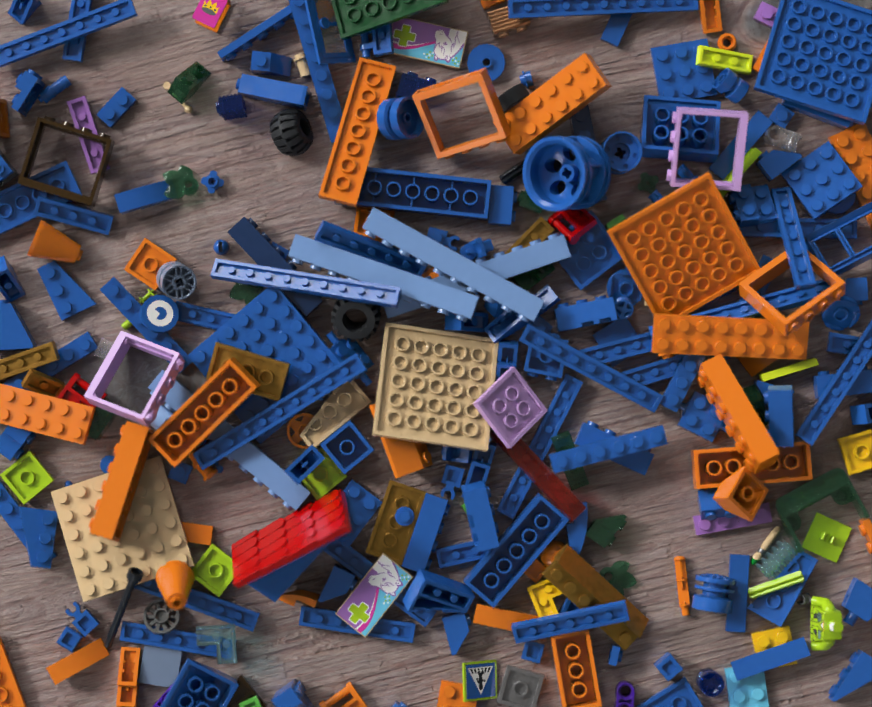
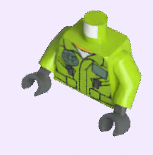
M801 593L799 596H802L804 601H798L797 604L805 605L811 603L810 641L812 642L806 641L809 651L810 649L812 651L829 650L835 644V640H841L844 628L842 613L835 608L832 601L828 598L811 597L809 593Z

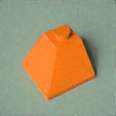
M741 467L721 482L713 499L724 510L748 521H753L769 489L746 467Z

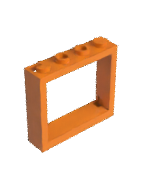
M487 68L419 89L412 95L437 159L443 157L449 159L459 152L466 154L475 147L482 149L494 141L501 143L507 140L506 137L511 133ZM479 82L498 132L445 148L425 99Z
M786 251L739 283L740 296L785 336L794 330L797 331L801 325L811 321L815 315L825 311L832 303L840 300L845 295V282L809 251L808 255L813 271L831 287L787 318L756 292L790 268Z

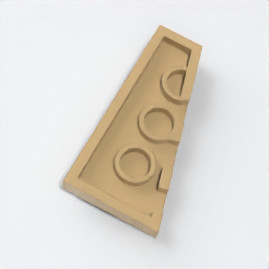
M354 380L350 383L347 381L334 389L330 397L324 402L320 410L300 434L301 439L308 447L311 445L315 448L318 447L339 428L370 405V399Z

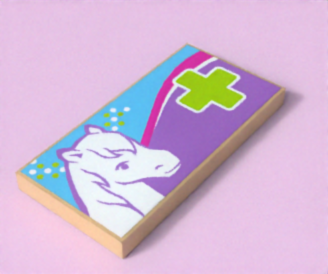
M404 18L392 23L393 55L460 70L468 36L467 31L411 18Z
M382 553L335 614L366 638L413 576L385 553Z

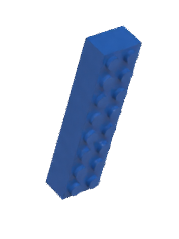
M368 167L357 206L487 221L492 180ZM334 202L335 205H344L341 203Z

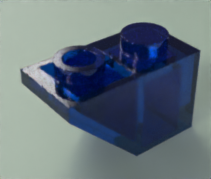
M410 71L407 74L402 73L396 98L412 97L417 90L437 84V80L430 77L422 79L418 77V74Z

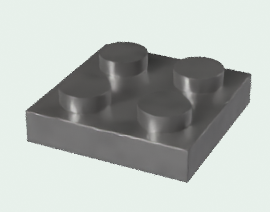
M507 664L497 703L511 707H536L544 675Z

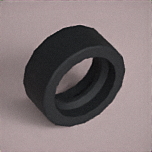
M522 83L511 87L498 97L504 113L530 94Z

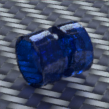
M706 668L698 673L696 684L704 695L715 697L723 691L724 680L715 670Z

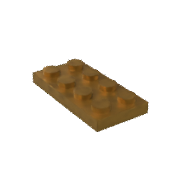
M215 343L206 376L207 380L230 358L235 357L261 384L253 394L275 401L281 400L290 363L224 343Z
M393 480L389 481L365 553L380 557L382 553H385L397 564L402 565L426 495L425 491ZM400 507H409L414 512V520L408 526L399 525L395 520V513Z

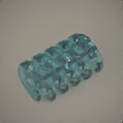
M784 540L783 542H776L778 548L771 547L773 554L766 552L768 559L763 557L760 559L763 565L755 564L756 568L769 580L770 576L775 579L777 578L775 571L782 573L781 565L787 567L785 560L793 561L790 556L791 554L798 556V553Z

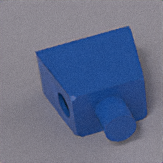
M854 577L841 605L849 611L843 619L844 622L853 627L858 618L866 622L872 618V588Z

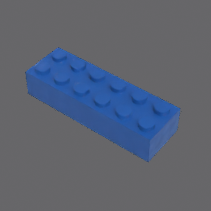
M537 493L498 538L500 547L489 549L463 579L464 583L494 608L569 519L542 495Z

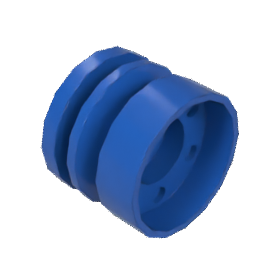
M626 131L615 132L601 144L609 158L611 174H625L635 168L641 161L643 154L642 145L639 139L632 133ZM617 150L623 153L621 157L615 156Z
M714 573L696 574L695 580L703 581L704 583L694 585L695 588L702 590V594H693L692 608L717 613H732L733 600L726 598L725 594H732L735 590L726 588V585H735L736 580Z

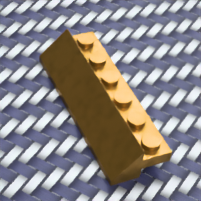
M566 544L554 556L555 560L542 572V575L579 609L625 600L630 621L600 626V628L622 649L626 650L637 638H641L649 619L574 549Z

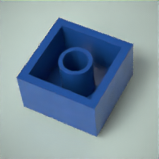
M351 420L320 444L343 474H346L375 450Z

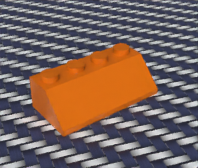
M372 404L369 407L374 418L375 404ZM381 437L395 479L433 465L432 456L427 449L426 443Z

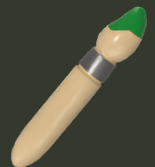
M776 526L770 532L758 551L754 553L751 558L752 565L762 559V555H764L778 536L780 526Z

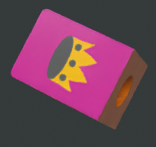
M200 0L192 18L195 19L196 24L217 33L231 6L230 0Z

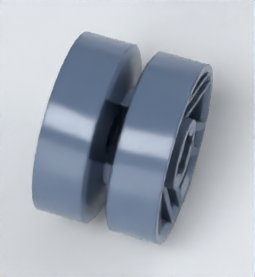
M170 261L159 268L156 275V283L158 288L168 297L174 300H183L194 292L196 276L183 263Z

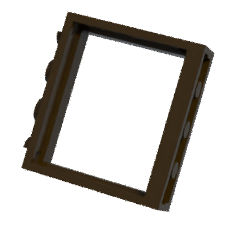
M45 116L44 119L38 117L17 183L94 208L115 142L110 139L111 136L104 133L95 135L92 134L93 130L81 127V130L73 128L74 124L65 121L60 124L56 123V119ZM46 127L106 145L90 197L29 179Z

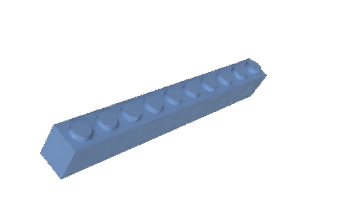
M374 207L362 227L366 230V235L374 239L376 236L382 238L381 243L390 248L395 245L400 248L399 253L408 258L410 254L417 257L416 262L425 267L428 263L434 267L432 271L441 276L444 273L451 276L450 281L458 285L461 282L468 285L467 290L476 295L478 292H481L485 295V300L493 304L495 301L501 303L503 310L509 313L512 310L519 313L518 318L527 323L529 320H535L544 303V300Z
M559 233L548 236L549 240L541 242L540 239L529 242L530 246L523 248L520 245L511 248L512 252L504 254V251L493 254L494 258L486 261L484 257L475 260V263L504 279H508L570 258L571 255L564 235L559 236ZM446 273L433 279L431 276L425 277L443 285L469 292L467 290L468 285L462 282L458 285L450 281L451 276ZM400 296L398 308L384 306V309L389 319L422 307L419 306L420 302L412 300V303L401 300Z
M295 234L288 254L292 258L291 262L303 265V262L310 264L311 269L321 272V269L329 271L328 275L339 278V275H342L350 280L401 287V300L412 303V300L420 302L419 306L430 309V307L437 308L438 313L447 316L449 313L455 314L456 319L467 322V319L472 320L479 301V297L298 234Z
M162 370L148 386L151 390V395H153L166 370ZM175 379L174 386L166 395V404L164 406L171 412L177 411L193 393ZM225 420L208 436L210 439L209 443L234 429V427ZM251 441L225 456L230 461L236 460L240 464L238 467L246 474L250 472L254 475L253 480L260 486L266 485L269 488L268 492L273 497L277 498L279 496L284 500L282 504L289 510H297L311 494L302 483L297 485L284 472L285 469Z

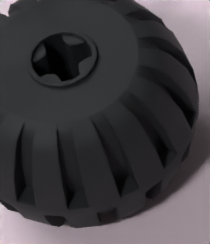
M292 108L284 109L271 120V137L281 153L289 156L301 155L312 145V127L302 111Z

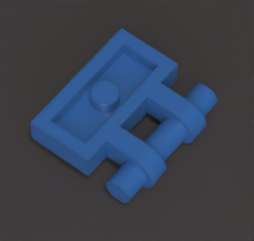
M391 23L360 34V51L363 58H370L371 50H373L376 57L394 54ZM370 33H372V42H369L368 38Z

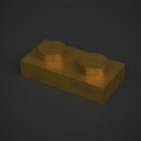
M30 368L21 382L22 387L55 398L59 396L65 387L63 381Z

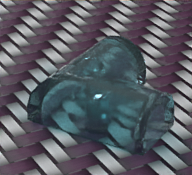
M235 624L196 626L197 646L216 645L218 664L237 663Z

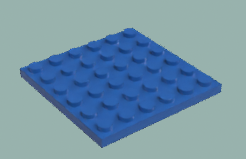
M780 0L753 90L864 125L872 102V10L841 0Z
M266 288L188 354V357L205 378L216 342L290 363L281 399L335 366L325 353L330 349L286 294L280 289ZM252 393L234 413L243 423L277 401ZM300 411L293 414L284 421L280 422L271 429L267 430L255 439L260 444L263 443L267 438H269L273 433H275L279 428H281L285 423H287Z

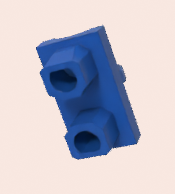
M481 237L462 246L460 255L475 262V260L487 256V253L494 250L491 239L482 241Z

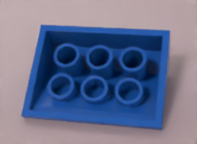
M644 95L640 131L642 157L668 159L669 150L673 149V143L670 142V133L675 128V123H672V113L676 112L677 106L720 109L721 101ZM682 115L678 160L716 162L719 155L720 117Z
M188 658L160 707H227L239 684L235 678Z

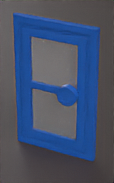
M304 0L318 65L356 63L351 38L342 40L340 37L331 0Z

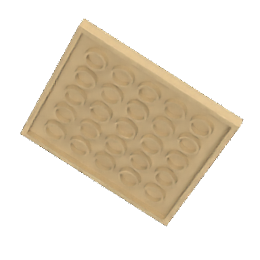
M386 322L372 436L487 452L490 426L473 403L495 382L499 342L494 343L488 337Z
M162 456L146 460L119 542L91 534V529H89L90 520L92 517H95L97 511L95 510L96 502L98 499H101L103 493L101 491L104 480H107L109 473L51 491L83 602L124 590L128 583L126 575L130 567H136L143 571L142 580L136 584L139 585L156 579L158 568L166 565L168 561L179 560L186 562L189 567L195 566Z

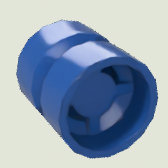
M726 68L714 80L713 88L720 94L725 93V98L736 104L747 93L749 83L741 77L737 78L735 72Z

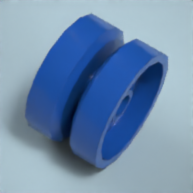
M413 97L388 98L379 105L377 111L378 129L387 140L414 139L423 131L424 125Z

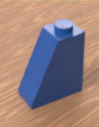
M0 300V351L37 347L16 305L9 303V300Z

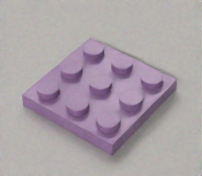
M514 366L510 367L473 403L507 448H511L548 411Z

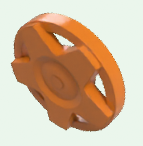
M300 413L289 421L287 436L294 446L301 449L309 448L307 445L302 446L297 443L303 441L300 434L314 415ZM304 416L302 421L295 420L298 417ZM290 427L294 430L292 437L290 435Z

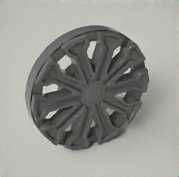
M164 599L152 601L147 605L143 613L146 628L156 635L169 634L175 630L180 619L179 610L171 608L167 610L168 605ZM161 624L163 627V631H159Z

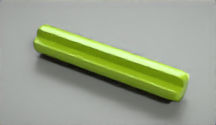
M797 571L748 589V594L751 599H755L804 581V576L801 571Z

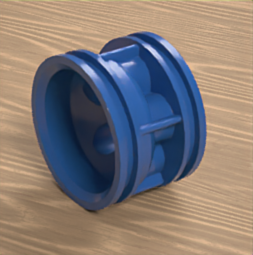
M552 136L543 138L531 147L523 164V183L528 196L537 206L548 211L578 210L592 207L604 197L611 180V166L605 150L598 142L586 136ZM570 150L575 154V160L570 158ZM556 159L562 165L558 172L553 168ZM560 181L565 182L566 185L562 193L558 191V183Z

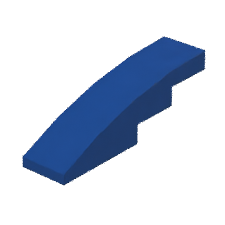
M549 284L545 285L535 294V296L544 300L536 318L561 300ZM513 310L511 313L504 311L487 325L484 330L491 340L497 343L528 323L518 318L519 313Z

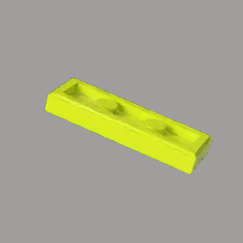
M702 45L697 47V66L719 70L729 68L735 73L751 74L753 55Z
M811 358L759 374L758 376L760 381L764 382L819 364L817 358Z

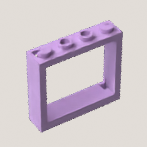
M677 106L676 112L672 113V123H675V128L670 133V142L673 143V149L669 150L668 162H671V169H667L666 181H669L671 187H683L695 180L676 178L683 114L738 118L732 181L714 180L718 190L741 191L748 112Z
M121 331L84 397L91 405L149 427L151 422L156 419L160 406L164 404L168 391L174 386L178 373L183 370L185 360L176 351ZM130 346L170 361L142 415L101 399Z

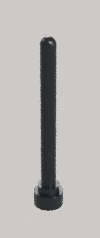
M130 567L127 572L128 583L104 643V647L107 649L111 648L135 585L142 580L144 573L139 568Z

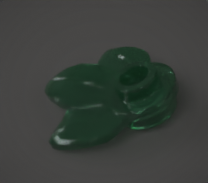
M181 165L178 171L170 170L163 173V178L169 185L164 192V196L171 199H180L184 195L191 196L198 191V181L193 178V172L189 167ZM186 184H192V186L186 187Z
M236 283L229 297L235 300L244 299L247 305L259 295V292L264 287H253L248 284Z
M616 561L611 567H605L599 573L604 578L606 573H611L612 577L607 581L623 596V588L632 587L637 583L634 576L627 572L629 563L626 561Z

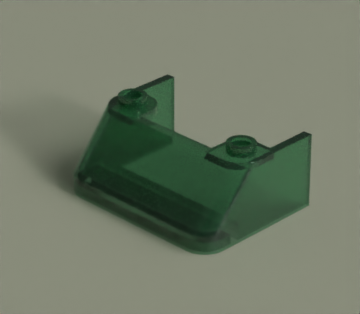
M831 469L777 499L775 507L779 519L797 553L804 552L801 543L794 533L801 527V519L798 512L829 495L839 505H846L852 502L860 518L870 517L843 469Z

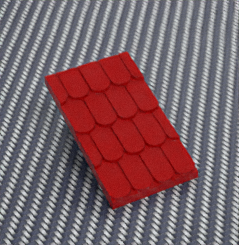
M341 489L333 490L314 503L309 502L287 517L279 518L263 529L255 530L232 544L233 585L241 588L248 584L267 598L276 602L332 540L351 531L345 492Z

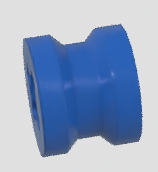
M621 296L614 301L616 314L619 318L626 319L633 314L634 307L628 297Z

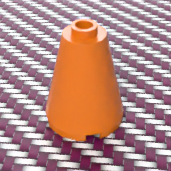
M41 220L27 255L75 263L76 260L80 261L83 250H80L81 245L46 221Z
M179 560L168 561L166 565L158 568L156 584L169 608L173 610L182 609L187 603L194 584V571L186 562Z

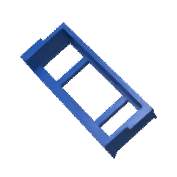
M872 202L806 235L805 244L807 250L837 276L872 259V246L855 254L841 231V228L872 213ZM835 232L849 257L829 267L815 242Z

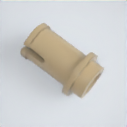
M304 52L294 55V62L297 63L300 77L310 76Z

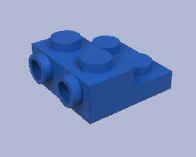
M29 69L21 73L16 79L17 84L15 87L21 92L14 96L11 107L25 117L39 97L38 92L42 91L46 86L39 74Z
M750 184L741 185V191H730L728 193L729 204H732L734 208L733 218L735 222H738L739 228L777 221L778 217L768 184L753 187Z
M559 339L566 344L569 343V340ZM528 346L523 371H527L528 376L538 377V374L546 375L545 379L557 381V378H562L564 364Z

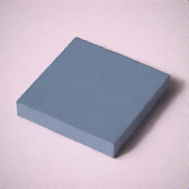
M144 645L138 683L170 687L179 675L183 651Z

